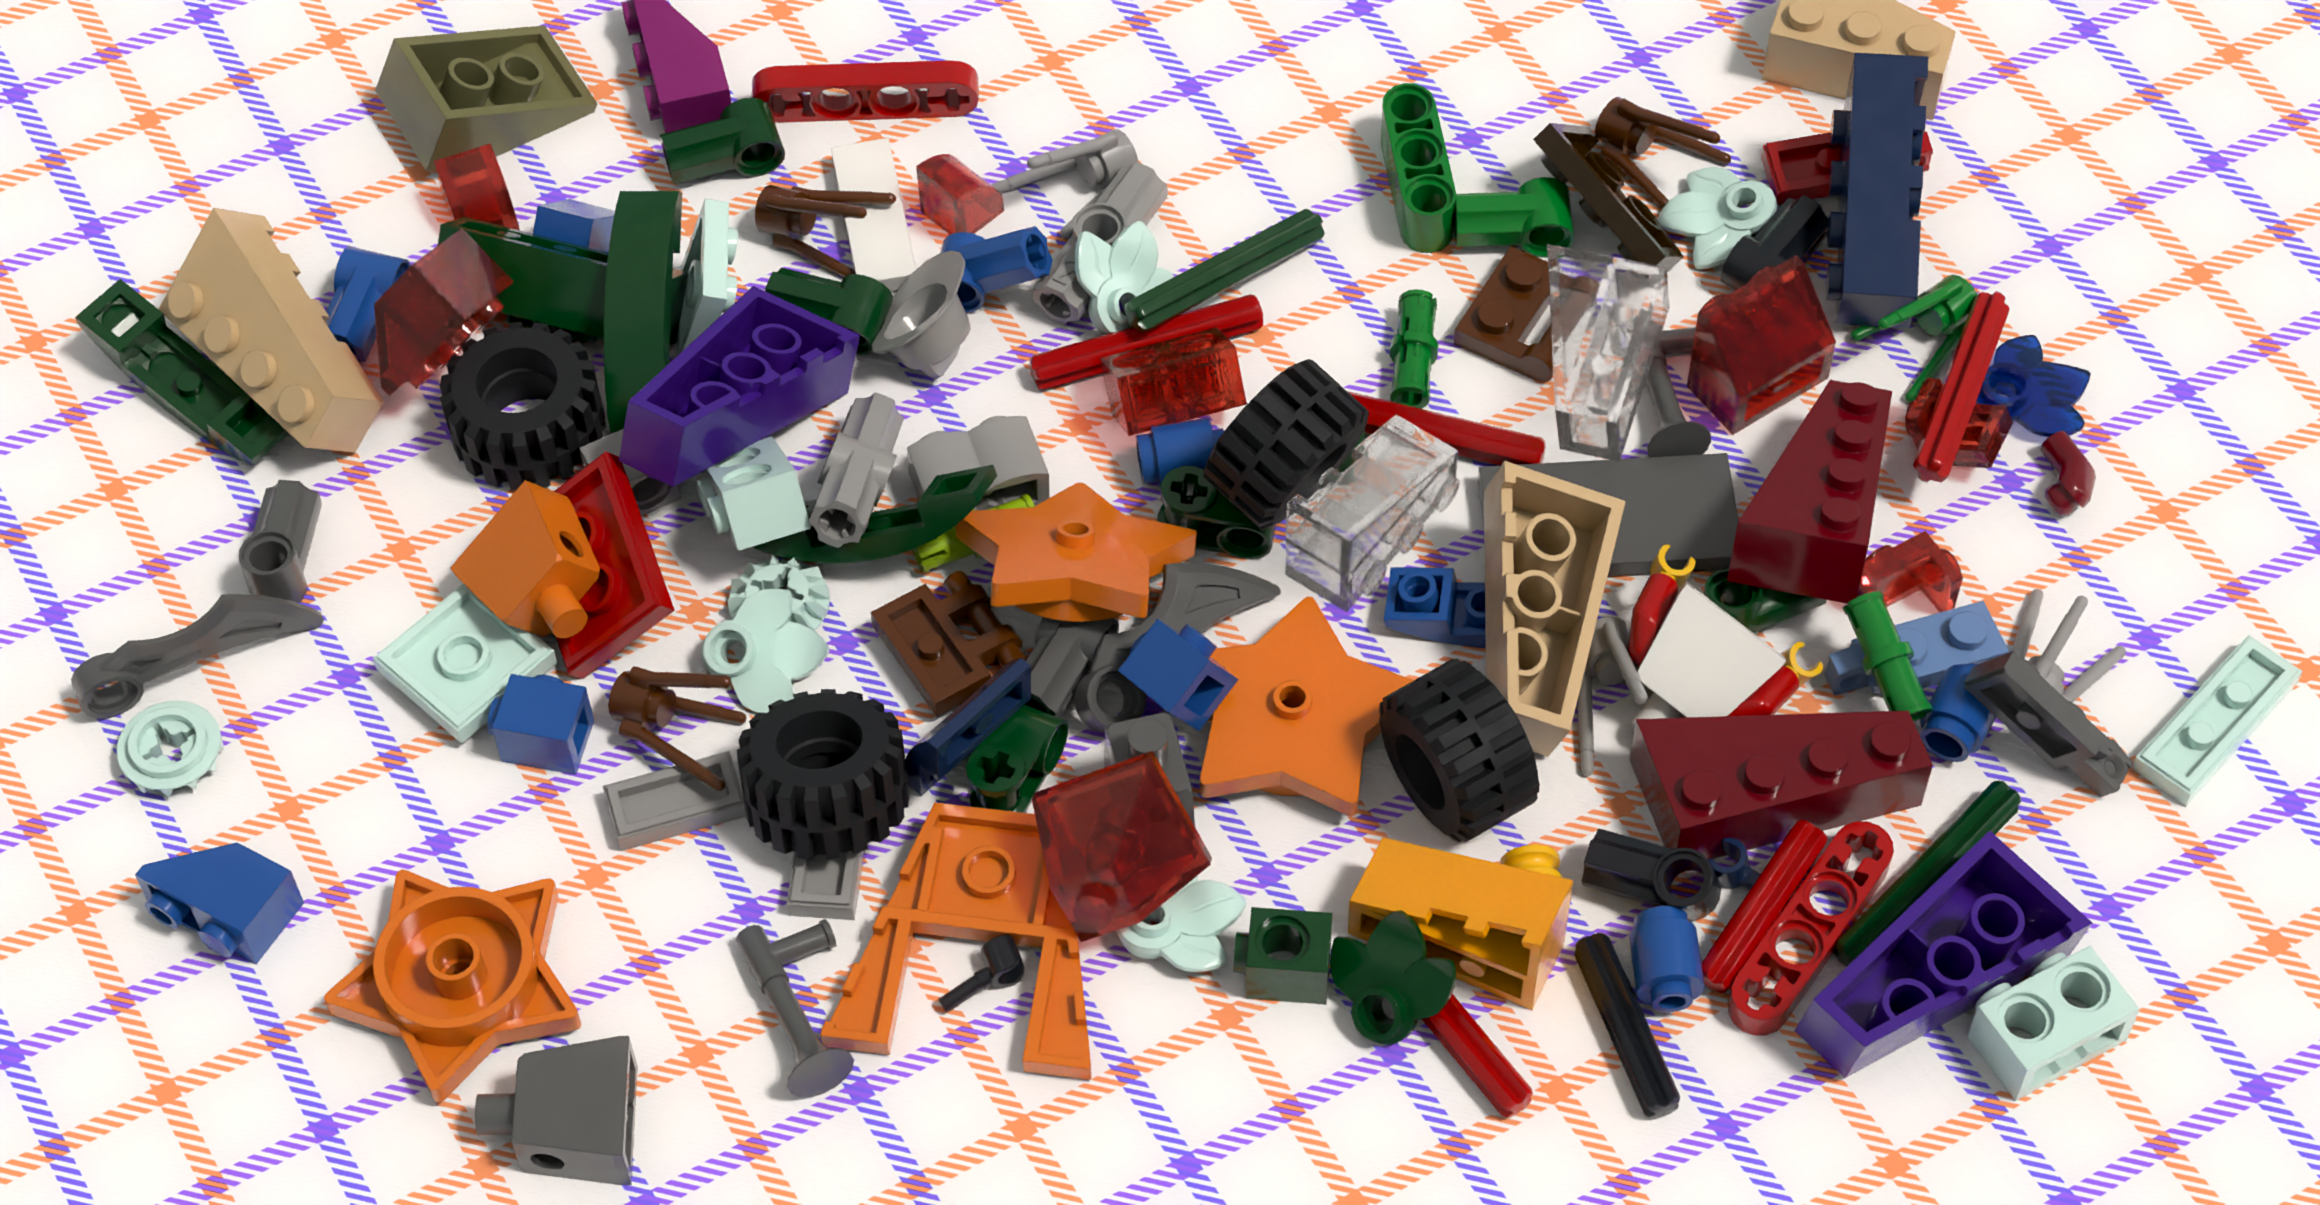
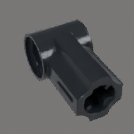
M1804 195L1797 199L1788 198L1754 238L1745 235L1737 242L1722 268L1720 281L1773 311L1779 309L1795 287L1801 267L1827 238L1829 218L1823 212L1821 204Z
M1599 828L1594 838L1590 841L1584 860L1581 880L1583 886L1655 907H1678L1685 910L1688 920L1692 921L1704 918L1715 910L1720 900L1721 886L1710 862L1702 853L1692 848L1671 849ZM1697 871L1704 875L1703 885L1694 896L1677 898L1671 894V884L1680 873Z

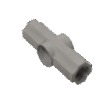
M1135 162L1131 166L1123 165L1097 202L1083 207L1076 213L1073 220V234L1053 260L1049 276L1040 278L1032 289L1033 302L1042 308L1048 318L1064 325L1069 321L1078 322L1088 308L1091 296L1081 287L1075 272L1076 242L1081 232H1090L1112 246L1115 239L1130 224L1141 221L1147 226L1168 196V187L1156 175L1153 168L1139 162Z
M875 392L870 397L855 398L853 405L850 406L841 432L838 431L817 482L822 486L808 522L817 531L818 540L839 548L845 543H859L862 534H864L870 515L879 502L897 457L892 451L904 417L898 413L895 407V400Z

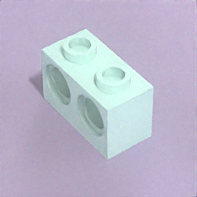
M772 436L759 440L704 470L706 478L696 481L704 512L707 517L711 516L717 535L727 532L738 551L811 529L796 471Z
M2089 945L2069 957L2064 953H2057L2047 958L2036 967L2030 978L2013 987L2009 983H2002L1987 991L1975 1005L1976 1012L1967 1038L2013 1099L2017 1101L2127 1041L2140 1008ZM2073 997L2080 999L2089 1008L2075 1007L2064 998ZM2008 1028H2022L2028 1031L2034 1038H2019L2012 1034Z

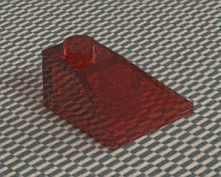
M1153 751L1033 794L1032 804L1050 890L1080 942L1140 923L1211 865L1212 857Z

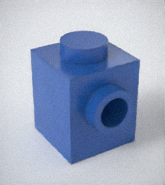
M1158 618L1151 628L1134 642L1130 655L1118 670L1168 713L1197 731L1201 730L1239 680L1210 657L1217 646L1187 623L1178 632Z
M511 674L503 697L497 696L492 701L488 714L487 729L490 735H494L502 762L576 775L595 720L585 686L564 683L562 680L549 675L528 677Z

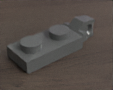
M2011 651L1973 666L1964 681L1966 685L1964 688L2050 767L2055 770L2067 766L2100 797L2118 792L2129 768L2133 765L2132 760L2114 739L2106 737L2086 718L2085 713L2080 707L2065 699L2040 675L2038 669L2032 663L2022 659L2016 652Z

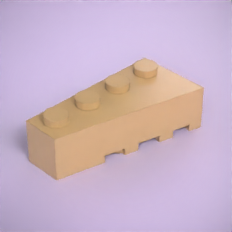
M213 208L163 299L159 310L304 448L356 453L383 405V399L346 342L337 341L326 322L329 319V315L319 300L310 299L297 279V276L301 273L291 256L281 253L273 242L271 236L275 231L266 217Z
M1504 461L1484 490L1486 677L1502 693L1514 710L1528 737L1533 752L1548 757L1571 729L1626 501Z

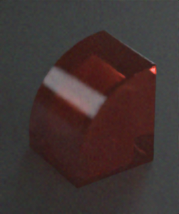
M490 143L433 161L443 200L452 221L468 217L520 230L504 177Z
M940 154L928 158L916 166L921 212L949 235L958 232L975 234L1004 212V202L1000 192L957 157L950 154Z

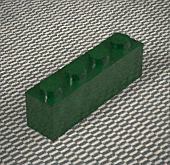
M463 217L440 225L430 295L451 300L450 307L460 312L484 314L488 309L506 314L507 323L522 322L525 328H532L535 322L562 328L563 331L571 334V339L574 341L597 342L598 337L604 339V300L608 252ZM677 269L672 270L669 346L677 343V333L689 273Z

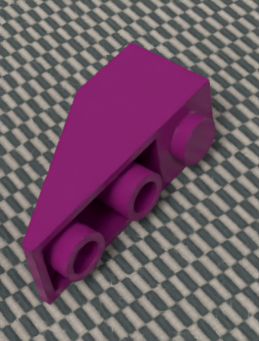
M665 0L622 1L621 5L628 35L639 34L641 42L632 44L639 78L650 76L652 85L643 86L650 121L661 119L664 132L668 133L720 119L723 110L731 104V97L718 46Z

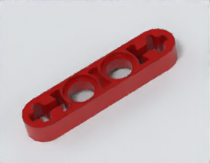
M953 60L772 66L758 71L753 76L751 97L765 101L771 110L774 121L778 123L964 116L977 107L979 100V77L971 65ZM893 86L902 87L908 90V92L893 95L883 93L880 90ZM835 88L846 90L849 94L836 97L828 96L822 91ZM803 92H810V94L803 95Z
M1855 821L1846 824L1837 832L1735 977L1728 999V1014L1732 1022L1743 1032L1751 1035L1766 1036L1777 1032L1786 1023L1837 948V941L1855 923L1886 878L1894 854V848L1889 834L1879 825L1868 821ZM1862 847L1870 849L1873 852L1872 858L1866 857L1862 860L1855 870L1852 879L1845 873L1851 853L1859 852ZM1822 890L1832 891L1844 899L1847 909L1837 915H1825L1813 908L1810 897ZM1786 939H1798L1810 947L1813 958L1803 964L1785 962L1779 957L1776 945ZM1770 975L1777 981L1770 1005L1764 1004L1759 1010H1755L1748 1006L1749 997L1756 998L1760 995L1767 985Z

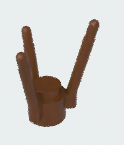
M1613 98L1602 110L1595 126V136L1606 143L1600 155L1616 163L1662 209L1669 200L1627 157L1628 154L1633 152L1638 155L1643 154L1650 147L1654 138L1657 137L1723 165L1731 162V156L1728 153L1699 141L1717 144L1720 141L1718 133L1642 108L1625 98Z
M768 185L761 191L757 199L755 223L759 231L774 234L773 245L775 248L793 251L844 278L847 275L855 274V271L833 257L799 240V235H808L811 232L817 214L863 219L867 215L866 209L848 204L891 205L895 203L896 196L893 193L871 191L811 190L797 186L787 189Z
M633 666L630 671H625L618 676L611 689L608 702L611 718L621 722L619 727L620 736L641 742L717 791H722L725 788V781L649 730L654 729L656 726L665 727L668 725L675 711L736 724H744L747 719L743 712L678 697L673 690L668 689V687L728 688L731 686L732 681L726 675L654 672Z

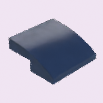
M1022 658L1007 663L913 746L905 759L908 785L920 796L925 794L1031 699V665Z

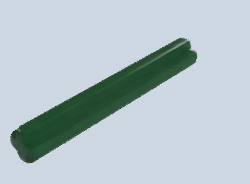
M1304 209L1127 301L1124 309L1128 325L1140 333H1146L1322 240L1325 234L1322 227V218L1318 213H1312L1309 209Z
M2004 781L1992 782L1837 941V948L1834 951L1838 961L1848 966L1986 833L1991 831L1996 835L2018 812V805L2021 803V797L2018 792L2011 789Z

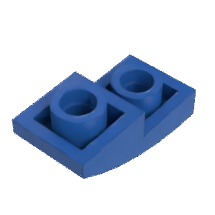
M1391 567L1384 614L1385 627L1432 641L1486 648L1485 583L1457 582L1454 568Z

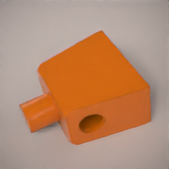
M524 480L450 567L454 575L504 623L542 637L553 633L558 638L574 636L586 625L588 616L579 600L598 580L600 567L569 498Z

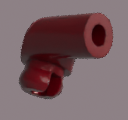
M2059 431L2048 437L2040 448L2041 452L2058 473L2057 478L2059 479L2056 484L2046 489L2045 498L2060 516H2068L2077 506L2080 505L2084 508L2090 502L2096 475L2092 465L2065 431Z

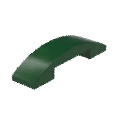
M620 191L609 243L604 300V377L607 416L611 434L624 429L628 401L669 364L673 253H680L682 193L680 191Z
M121 279L75 317L77 324L89 338L146 394L196 434L234 458L253 466L289 434L227 374L169 329L166 325L164 313Z
M994 465L937 475L916 504L872 512L864 534H862L859 543L849 542L839 548L828 545L818 540V533L810 524L811 529L762 543L752 548L788 559L794 557L795 560L815 563H856L898 555L936 539L957 525L980 502L997 477ZM817 499L804 502L809 519Z

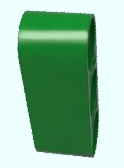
M1403 83L1389 89L1383 97L1381 148L1400 236L1403 242L1410 249L1417 252L1434 253L1448 246L1453 238L1456 190L1435 99L1432 93L1425 87L1415 83Z

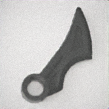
M1204 563L1164 564L1162 590L1151 614L1139 625L1128 631L1102 635L1091 670L1083 676L1075 691V708L1081 721L1090 729L1103 733L1105 732V727L1112 723L1141 717L1146 704V694L1118 670L1130 655L1134 642L1151 628L1157 618L1178 632L1187 623L1200 633H1203L1219 621L1243 609L1280 595V588L1263 578L1225 566ZM1104 681L1115 683L1123 694V708L1115 717L1106 715L1097 703V691Z
M243 594L221 595L206 614L186 628L158 638L127 641L114 653L97 655L83 662L71 677L72 688L81 710L87 716L93 718L117 716L130 710L140 701L144 693L143 684L239 645L279 634L319 628L323 624V616L321 612L311 607L281 598ZM118 681L117 683L111 685L110 687L103 688V689H100V690H96V689L102 687V686L105 685V684Z

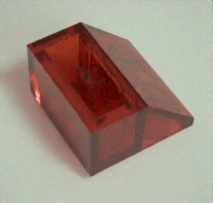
M460 229L413 263L374 303L380 384L389 397L407 382H410L415 389H418L439 368L443 369L452 355H458L462 351L461 345L476 331H481L505 308L498 297L514 281L463 229Z
M1797 255L1775 268L1773 266L1763 268L1751 278L1749 283L1728 295L1720 294L1713 297L1698 312L1687 387L1732 435L1829 378L1836 340L1805 264Z

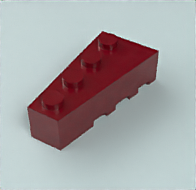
M1835 380L1828 382L1739 519L1727 581L1846 604L1857 598L1869 545L1892 391L1874 388L1860 382L1846 383Z
M1909 711L1636 719L1629 759L1664 847L1671 849L1692 848L1702 853L1707 860L1708 858L1715 859L1727 855L1722 848L1721 840L1723 838L1731 837L1737 839L1744 844L1746 850L1783 841L1791 828L1799 820H1806L1824 831L1855 821H1863L1921 806L1933 767Z

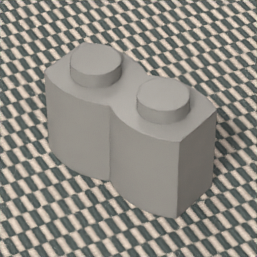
M993 416L968 432L935 431L907 447L909 474L918 499L921 498L937 475L994 465L997 477L980 502L975 506V510H986L1020 498L1024 494H1028L1031 497L1035 506L1050 498L1049 473L1027 416Z

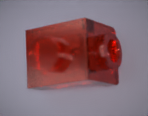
M1926 378L1916 399L1909 404L1906 411V430L1908 435L1912 437L1917 451L1942 387L1940 379ZM1975 404L1953 466L1992 467L2013 425L2007 406Z
M1923 531L1895 547L1885 545L1873 551L1865 559L1857 597L1870 592L1881 591L1887 608L1921 590L1939 612L1955 608L1963 577L1955 557L1948 550L1940 549L1929 534Z

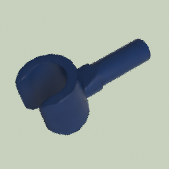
M1731 837L1723 838L1721 840L1723 851L1731 859L1737 860L1738 863L1731 867H1723L1713 859L1708 858L1718 877L1720 886L1725 889H1735L1743 886L1750 891L1760 873L1750 867L1747 850L1743 843Z

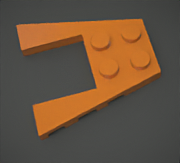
M934 802L899 872L900 881L888 905H883L872 927L873 935L859 963H854L842 987L843 995L830 1022L825 1021L821 1029L820 1037L822 1044L829 1048L890 1055L913 933L986 942L995 937L1010 935L1013 937L1016 945L1042 948L1022 1059L1024 1072L1091 1080L1092 1068L1065 818Z

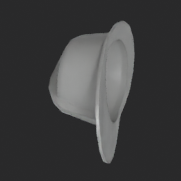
M950 250L939 253L924 262L907 278L897 291L882 329L872 343L874 353L884 354L890 352L907 368L922 370L933 379L944 375L956 358L960 345L965 341L971 330L969 318L957 294L966 263L960 252Z

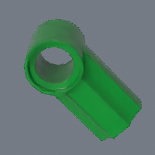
M1541 177L1525 182L1518 188L1517 192L1456 194L1454 215V240L1456 247L1521 245V248L1526 253L1543 258L1565 253L1572 247L1574 242L1568 186L1556 178Z

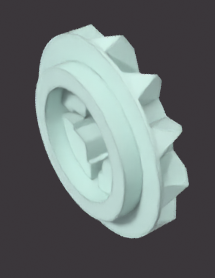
M770 554L766 562L758 565L747 561L744 573L737 579H731V591L727 603L731 619L733 620L743 601L751 594L765 589H779L780 586L784 587L785 584H788V590L792 593L793 601L792 614L789 621L802 624L815 631L827 615L830 604L829 589L818 566L810 567L803 561L795 560L794 557L791 560L779 559L776 555Z
M166 701L142 710L127 723L117 743V760L125 778H129L143 793L150 789L160 790L170 797L173 789L186 785L196 789L198 779L206 772H216V758L219 752L224 750L218 723L206 709L191 702ZM164 735L168 742L172 741L177 747L180 746L181 760L177 762L175 760L171 761L167 755H163L160 747L162 746L160 736Z

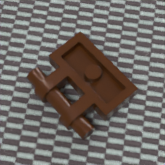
M956 571L945 579L943 586L950 596L940 601L936 599L925 583L870 612L873 628L936 717L961 705L991 678V673L986 668V665L990 663L994 665L1000 664L1003 668L1012 660L1019 658L1027 660V657L1021 651L1023 644L1021 638L1011 625H1002L991 610V597L982 585L972 584L963 571ZM960 623L971 624L979 636L968 642L956 625Z

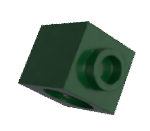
M1251 907L1249 933L1236 932L1233 972L1246 973V999L1327 1005L1332 913ZM1284 950L1295 954L1296 957L1281 961L1273 959L1268 955L1275 951Z

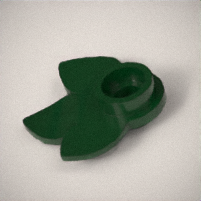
M1402 910L1394 911L1381 920L1370 935L1366 945L1349 937L1338 936L1334 938L1331 948L1330 969L1336 987L1353 1002L1351 1009L1353 1023L1361 1035L1379 1044H1395L1407 1038L1415 1029L1418 1019L1434 1016L1443 1010L1455 988V963L1447 958L1426 957L1427 947L1420 928ZM1383 998L1390 1003L1394 1012V1019L1389 1018L1384 1013L1382 1008Z

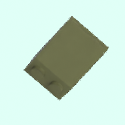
M545 25L394 38L375 89L426 171L479 165L594 113L598 104Z

